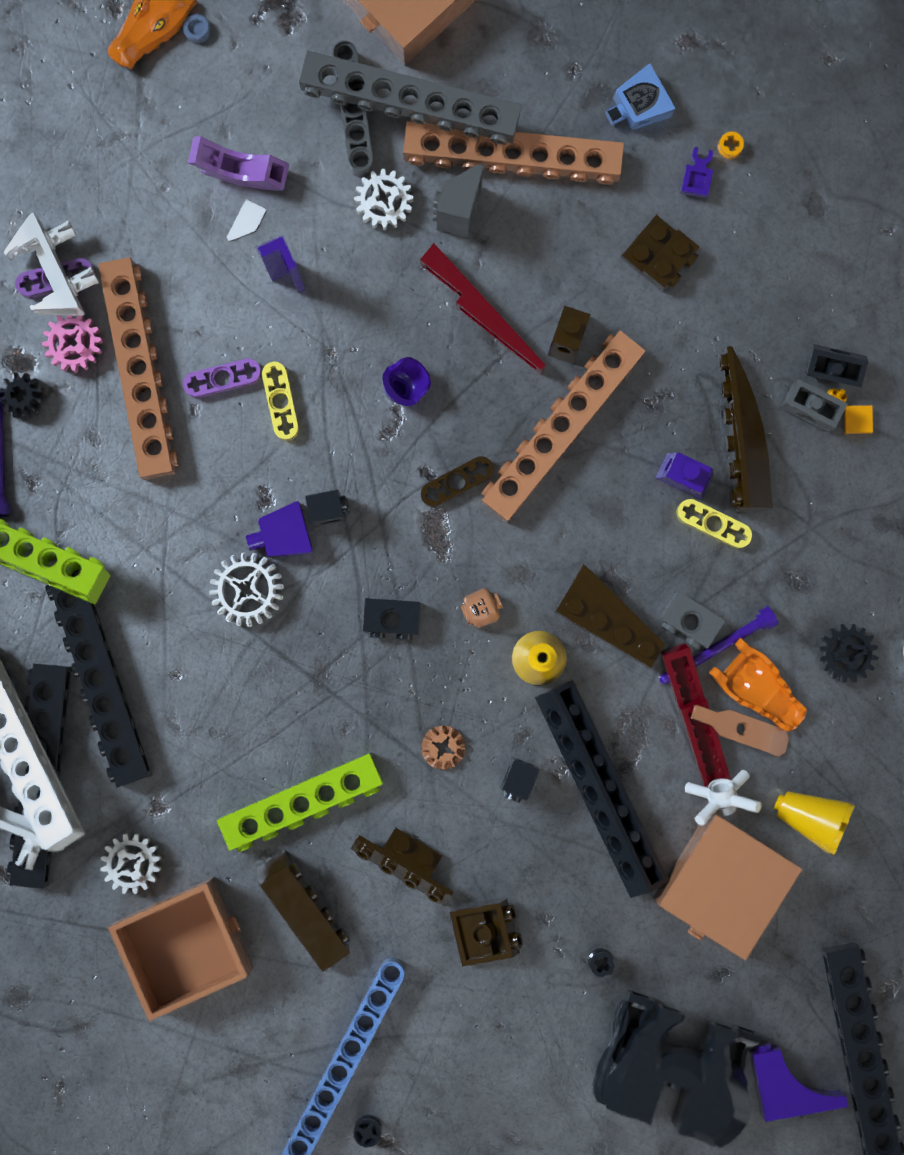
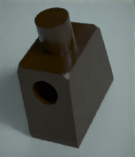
M564 305L548 356L573 364L591 314ZM559 347L566 348L569 351L562 350Z

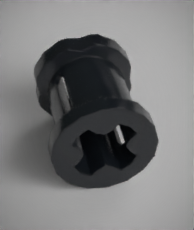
M597 948L589 954L588 964L592 973L598 977L609 976L613 972L615 964L611 954L606 949ZM605 957L607 966L601 965L598 969L595 960H601Z

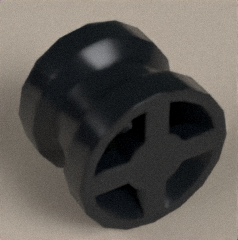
M370 1114L359 1117L353 1131L356 1143L365 1148L376 1145L381 1137V1122L377 1117Z

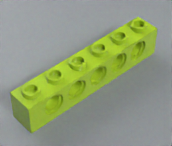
M0 519V565L87 602L96 604L111 576L104 568L105 564L93 557H90L89 560L82 558L79 552L69 547H66L65 550L60 549L55 542L48 538L36 539L31 532L24 528L12 529L7 522ZM5 540H9V543L6 546L1 547V544ZM33 549L31 555L24 557L27 551ZM57 559L55 565H53L52 567H48V564L52 560ZM81 569L78 576L72 577L74 571Z
M370 752L225 815L216 821L229 851L236 848L239 853L253 847V840L262 837L263 841H267L278 836L277 830L287 826L289 830L303 825L302 819L313 815L314 819L330 813L329 807L338 804L339 808L352 804L355 802L353 797L361 793L365 797L373 795L380 791L379 786L384 782ZM355 774L359 777L360 786L357 789H349L345 785L347 775ZM324 785L331 786L335 792L334 798L324 800L320 796V788ZM299 796L307 798L309 801L308 810H297L294 804L295 799ZM277 807L283 811L284 817L281 822H274L270 819L269 812L271 808ZM251 818L257 822L258 830L256 833H249L245 830L244 822L246 819Z

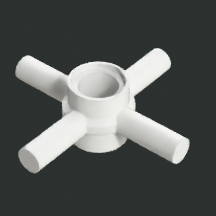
M741 770L731 781L728 779H716L708 787L688 782L685 785V792L706 798L709 803L695 817V821L699 825H704L714 814L728 816L733 814L737 807L758 813L761 809L760 802L737 795V790L749 779V773Z

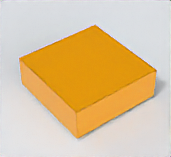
M872 405L847 406L843 413L844 434H872Z

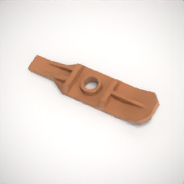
M698 705L694 706L691 718L712 726L721 737L764 751L776 757H780L785 753L789 741L787 731L732 710L714 712ZM738 724H742L743 726V732L741 734H738L737 732Z

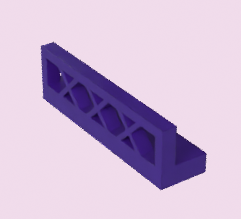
M283 235L257 247L272 281L290 274L298 293L306 290Z

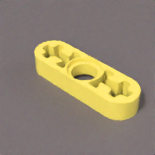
M270 362L263 368L262 377L273 429L278 438L289 441L294 439L299 432L289 378L285 367L281 363ZM276 368L278 372H282V375L278 376L280 387L286 385V389L277 388L270 392V387L275 388L273 379L268 378V375L272 373L271 369ZM278 394H284L288 397V404L283 409H278L273 405V399ZM291 411L292 415H286L289 425H294V428L290 429V434L285 435L283 431H279V427L283 426L281 416L276 418L275 414H286Z
M694 499L684 500L677 507V517L683 524L733 548H743L752 539L751 529L747 525ZM690 505H693V511L699 515L703 513V510L707 512L702 518L701 526L696 524L699 518L691 516L689 519L685 518L686 513L683 511V507L688 508ZM711 516H716L721 520L722 526L717 532L710 531L707 527V520ZM727 522L732 524L728 529L737 532L739 529L743 530L742 535L746 537L745 541L740 540L736 543L734 541L735 536L730 533H726L725 538L721 536L727 528Z

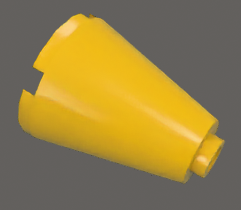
M533 631L521 637L516 643L512 654L513 667L518 676L525 682L538 686L547 685L557 680L563 673L567 662L566 650L562 642L555 635L545 631ZM540 652H544L547 655L545 663H540L537 660V655Z
M787 791L785 796L779 794L774 810L778 811L777 817L826 853L834 856L855 805L849 802Z

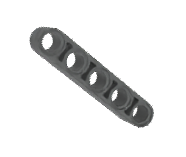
M342 40L335 44L333 57L339 58L342 53L348 52L352 54V58L348 61L359 63L357 50L352 42ZM356 82L350 89L359 91L362 89V83ZM347 102L346 105L340 104L349 166L354 176L363 178L369 176L374 169L366 111L362 109L356 114L348 113L346 111L347 108L357 104ZM355 131H360L364 134V137L358 141L350 138L351 134ZM360 157L368 160L367 165L364 167H357L354 165V162Z

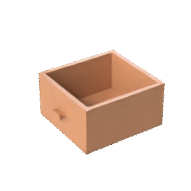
M476 0L343 1L361 19L359 21L360 24L369 33L373 32L406 65Z
M714 814L704 825L698 826L668 874L669 882L660 887L653 899L660 907L691 926L687 931L689 934L700 941L706 935L746 961L802 869Z
M214 877L121 918L108 927L148 1021L248 977L253 969L238 934L241 931V927L236 916H230Z

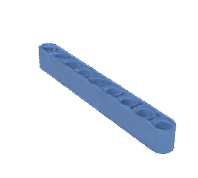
M388 958L381 964L281 1155H311L403 981L405 968L399 959ZM388 966H396L400 971V975L391 979L385 975L384 970ZM378 990L383 991L387 999L383 1003H376L371 997L372 993ZM361 1016H370L374 1024L369 1028L362 1027L358 1022ZM350 1040H354L359 1043L361 1049L352 1053L346 1049L345 1044ZM337 1065L345 1067L347 1070L346 1076H335L332 1071L333 1067ZM328 1090L333 1093L334 1099L330 1102H325L320 1098L319 1093ZM311 1115L317 1116L321 1124L316 1127L310 1126L306 1118ZM301 1140L307 1144L308 1148L300 1152L294 1148L293 1143Z

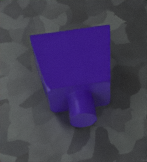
M679 452L666 454L655 479L702 501L714 474L711 467Z
M299 501L259 518L258 523L261 531L246 535L249 550L252 551L265 547L269 558L314 553Z

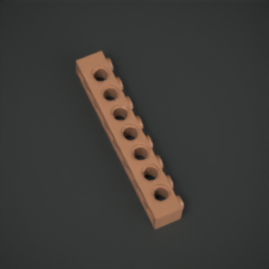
M412 121L406 122L403 156L404 160L409 161L408 163L411 165L423 166L425 163H434L439 168H451L454 165L463 166L464 170H468L480 164L484 165V169H489L491 173L495 174L514 171L519 176L529 177L534 173L543 174V177L547 179H559L560 176L570 177V180L575 182H585L587 179H593L604 185L618 182L621 176L624 147L622 142L516 132L513 144L506 143V145H500L492 142L491 138L488 137L472 138L466 136L464 131L456 129L444 131L432 123L421 125ZM430 141L439 144V148L435 151H429L424 146ZM456 144H462L466 147V151L456 154L452 151V147ZM482 147H489L493 150V154L485 157L478 151ZM514 149L520 153V156L517 159H510L505 153L508 150ZM542 152L547 156V159L543 162H537L534 160L533 154ZM570 155L574 162L570 165H565L560 161V157ZM592 157L597 158L601 165L596 168L588 165L587 160Z
M131 257L98 263L139 477L143 480L176 474L175 467L179 466L176 450L171 451L170 440L174 439L171 424H166L164 413H168L166 398L161 397L159 387L163 386V380L160 370L156 371L154 360H158V354L155 344L150 343L149 334L153 333L150 318H145L143 307H148L144 290L140 291L138 281L142 280L139 264L135 265ZM122 284H130L131 288L127 294H118V289ZM135 310L136 315L132 321L126 322L123 320V315L126 311ZM140 336V345L136 348H129L128 342L130 338ZM140 362L146 363L145 372L141 375H135L133 371L134 366ZM143 389H150V399L141 402L139 400V393ZM149 415H155L157 419L155 426L145 428V418ZM153 442H161L162 450L157 455L149 453V447Z
M621 330L616 336L611 333L601 345L604 351L600 356L597 357L594 354L584 366L587 372L582 378L576 376L567 387L570 392L565 399L559 397L550 408L553 413L547 420L542 418L533 429L536 434L530 442L525 439L515 451L519 454L513 462L507 460L498 472L502 475L495 484L490 481L481 494L484 498L481 503L506 523L644 355L646 350ZM608 356H615L618 358L620 366L610 368L606 365L605 359ZM591 377L600 378L603 387L598 390L592 389L588 384V379ZM574 398L583 399L586 404L585 409L581 411L573 409L571 400ZM557 419L566 420L569 426L568 430L565 432L557 431L554 428V421ZM540 440L549 441L552 447L551 451L548 453L539 452L536 443ZM523 461L532 462L534 472L528 475L523 474L519 469V464ZM506 482H513L517 486L516 494L512 496L505 495L502 491V485Z

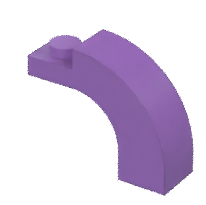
M201 136L193 137L188 164L201 169V173L228 183L263 190H284L289 169V163L270 154L252 155L233 151Z

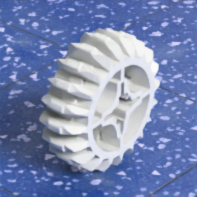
M241 553L240 562H238L235 555H232L231 561L233 564L231 566L226 561H222L221 564L226 570L222 572L215 569L214 571L216 575L221 576L220 580H210L211 584L218 585V590H210L209 594L219 596L218 599L212 601V605L218 606L222 604L217 613L223 615L228 611L229 613L226 616L227 622H231L234 616H236L237 626H241L243 618H246L247 626L252 627V618L254 617L258 624H262L263 619L261 615L263 613L270 619L272 614L268 609L271 607L279 610L280 608L277 604L273 603L274 599L283 600V596L276 594V590L284 589V585L275 584V581L282 578L281 574L278 573L272 576L271 573L276 569V566L272 564L265 568L268 559L263 557L257 563L258 555L255 553L252 554L250 561H248L246 553ZM245 567L255 568L252 574L250 573L244 580H238L231 576L238 569ZM262 573L268 581V597L260 593L257 588L258 581L260 580L259 577ZM237 582L241 585H247V582H250L251 590H253V592L257 594L258 597L252 594H246V597H243L242 595L244 591L240 589L241 587H239L235 583ZM226 583H229L236 590V597L232 606L226 598ZM250 599H255L263 604L255 611L239 612L240 608Z

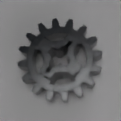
M840 624L838 625V632L834 628H830L828 630L830 637L822 636L820 638L825 645L817 647V650L823 652V656H820L817 660L825 662L826 665L821 669L823 672L832 671L829 678L835 679L839 675L840 683H846L848 677L851 683H856L857 675L865 679L867 678L866 669L874 671L875 668L870 663L879 658L876 655H872V651L878 649V646L870 644L874 638L873 635L864 636L866 631L864 627L856 631V625L850 624L848 630H846L845 625ZM850 635L860 640L863 645L859 646L854 643ZM837 639L838 644L836 648L830 652L832 644ZM847 649L858 650V652L853 653V655H850L849 658L843 656L837 657L838 654H842V652H845ZM863 655H865L864 661L859 667L858 661ZM837 661L842 664L845 671L838 669L833 662Z

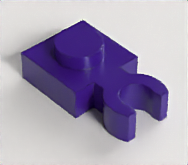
M695 147L691 154L694 166L686 165L680 193L707 199L713 169H708L706 166L713 157V151L709 150L707 158L700 159L697 155L698 147Z

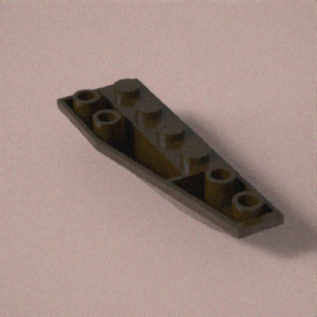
M727 346L723 350V354L719 355L720 371L725 373V381L721 383V393L723 398H727V409L723 411L724 424L729 425V436H726L725 442L726 451L731 452L732 463H728V477L733 479L734 490H730L731 506H735L736 513L766 511L772 509L773 504L769 455L764 427L746 373L733 347Z

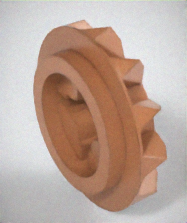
M450 726L434 727L423 738L421 745L422 755L425 761L433 768L442 770L453 768L464 756V739L456 729ZM448 736L450 737L448 747L451 748L454 754L444 752L438 759L439 749L432 742L442 743Z

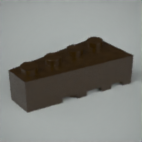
M585 564L579 569L554 611L557 615L647 668H652L665 646V643Z
M285 850L257 868L259 886L322 972L350 954L348 943L351 941L343 928L338 930L333 922L335 920L333 914L327 906L323 908L318 900L317 892L312 885L307 884L300 868L296 863L292 862Z

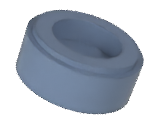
M192 14L185 19L183 32L190 42L199 44L209 38L211 27L203 15Z

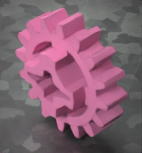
M58 315L57 324L53 322L48 323L52 330L50 332H43L48 337V341L42 342V346L49 348L45 352V356L53 358L51 363L55 367L61 363V370L65 372L69 366H71L74 373H78V366H82L87 370L88 361L97 362L93 357L94 354H102V350L97 347V344L103 343V339L96 337L101 332L98 327L91 328L94 322L90 318L84 322V315L77 316L76 319L74 316H67V319H63ZM76 325L74 329H64L65 327ZM57 336H58V337H59V346L56 348V344H55V343H56V338H57ZM90 337V345L87 349L86 339ZM71 338L77 342L75 347L68 343ZM72 356H82L75 360H67L70 359Z

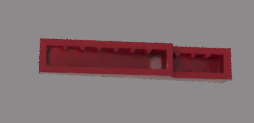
M433 243L420 259V266L459 296V299L456 301V308L541 374L546 366L544 362Z
M683 643L662 650L660 655L703 786L708 787L716 779H728L731 781L717 731L712 726L691 718L695 705L709 710L710 708L703 693L690 647Z

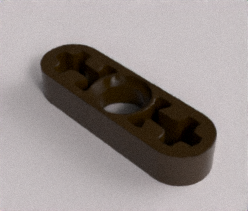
M479 456L428 482L421 489L423 503L428 507H438L484 483L493 474V463L487 457ZM476 463L487 464L489 467L486 469L487 475L482 477L478 473L472 476L475 482L470 484L469 477L463 470L469 468V473L477 469ZM455 474H459L465 479L464 487L459 490H455L449 485V479ZM444 480L446 489L451 495L445 496V491L438 494V501L427 500L425 497L428 495L427 489L432 487L436 491L442 488L439 482Z

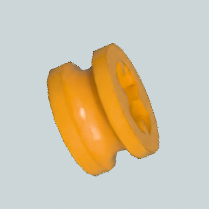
M737 132L725 133L718 143V151L721 156L726 159L736 158L743 149V138ZM728 139H731L733 144L738 145L733 151H729V147L724 146V144H727Z

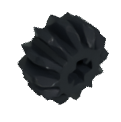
M13 373V382L7 378L3 379L7 387L6 389L0 388V393L5 395L0 397V404L5 405L3 411L6 414L12 412V417L15 419H19L22 414L24 418L29 419L30 410L36 414L40 412L36 404L45 403L44 399L38 397L45 393V390L42 387H38L40 381L37 378L31 379L28 373H24L22 377L17 373ZM20 391L26 393V397L22 396L24 398L23 401L16 398L17 395L20 396Z

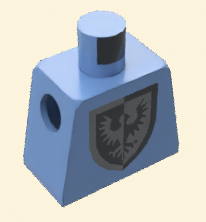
M648 64L617 88L613 97L617 105L605 111L612 126L625 119L630 129L636 130L672 117L675 106L651 64Z

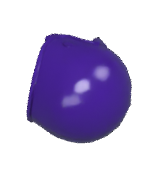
M412 357L402 358L388 366L382 377L385 394L392 402L398 405H416L431 387L428 371L418 360Z

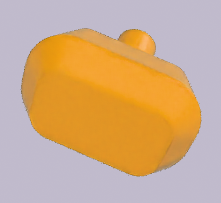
M833 388L827 391L828 394L846 403L847 395L844 389L838 390Z

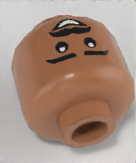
M482 588L464 597V604L460 605L468 625L473 624L476 628H482L498 621L500 618L499 609L503 608L498 594L492 595L487 588Z

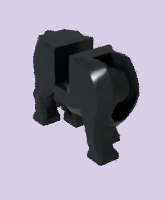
M628 990V1001L622 1000L614 1010L612 1039L596 1068L593 1080V1095L596 1101L619 1115L651 1125L664 1083L668 1082L667 1086L669 1088L681 1091L671 1120L679 1135L696 1138L706 1144L720 1148L731 1143L740 1135L749 1121L748 1081L744 1074L746 1056L751 1047L760 1044L762 1036L756 1031L738 1025H733L732 1028L710 1021L709 1034L705 1037V1049L702 1053L689 1047L671 1046L666 1041L668 1032L684 1021L685 1014L683 1011L657 1003L655 1014L644 1023L645 1018L654 1008L655 1000L650 996Z

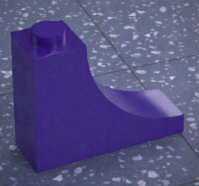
M762 1042L756 1045V1048L749 1050L760 1113L765 1122L848 1107L846 1095L841 1090L828 1091L816 1089L795 1078L788 1070L780 1048L777 1045H772V1042Z

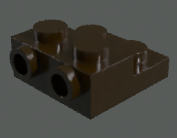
M656 214L622 254L621 259L663 292L667 286L672 289L682 276L679 272L684 266L690 268L699 257L696 253L699 246L679 229L677 231Z
M508 899L486 902L478 906L456 909L450 912L462 967L509 959L520 953L519 949L523 946V940L520 932H515L513 921L516 920V910L512 904L509 905Z

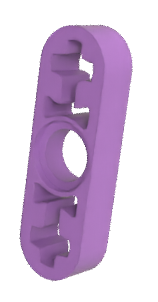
M83 258L61 262L64 271L68 268L70 273L78 272V266L81 265L85 269L92 267L95 272L92 264ZM43 268L23 272L16 278L15 287L26 298H35L54 293ZM39 275H42V282L46 286L42 289L40 283L31 286V291L22 287L26 284V279H30L32 282L41 281L38 277Z
M243 359L191 372L184 378L183 388L189 396L201 398L253 385L260 380L262 370L255 360ZM247 365H250L252 369H256V372L252 373V378L248 379L246 375L238 376L240 382L235 383L236 379L231 370L232 368H236L237 373L244 372ZM226 371L230 374V381L227 385L220 386L216 384L215 376L218 372ZM210 374L209 379L214 387L213 389H209L208 384L199 386L200 391L195 392L193 388H189V385L193 384V379L197 378L199 382L208 381L205 375Z

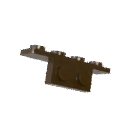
M396 827L383 849L358 835L351 847V850L359 858L373 862L379 866L382 872L396 876L407 887L419 890L434 903L445 905L453 895V891L430 878L442 855Z

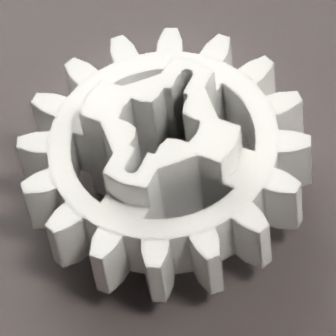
M381 169L379 176H376L374 171H372L370 180L364 177L361 179L364 187H356V192L361 196L354 197L355 204H360L356 208L357 213H365L362 218L364 223L372 220V228L375 229L379 223L382 224L383 230H386L389 223L396 228L398 219L403 222L406 221L404 212L411 213L412 207L407 203L413 202V196L407 195L411 192V186H403L405 183L404 176L397 180L396 171H392L390 176H388L385 169ZM383 183L391 184L394 187H388L386 185H383ZM373 187L374 192L372 196L366 200L367 193ZM379 191H381L386 199L388 198L389 209L386 204L380 201ZM402 199L401 206L395 212V204ZM374 212L382 213L385 216H378Z
M129 833L123 835V841L116 837L113 839L114 847L111 845L105 847L109 855L101 856V860L107 862V865L100 869L103 872L108 871L109 875L104 880L105 882L114 881L112 889L115 890L122 886L123 894H126L130 888H132L134 894H137L140 885L146 890L150 887L148 880L155 882L158 879L153 873L161 871L162 867L156 865V862L162 859V856L154 855V851L158 847L157 845L151 848L148 846L150 842L149 837L140 841L139 833L135 834L133 839L130 838ZM127 845L137 846L141 848L142 851H132L131 848ZM115 855L119 858L116 868H114ZM141 857L140 860L136 861L137 863L134 865V868L130 867L129 869L122 870L129 860ZM146 859L149 860V868L147 873L143 869ZM120 876H130L135 882L123 880Z

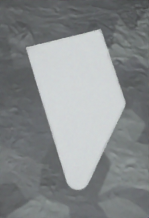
M246 199L227 239L231 241L256 231L267 209Z

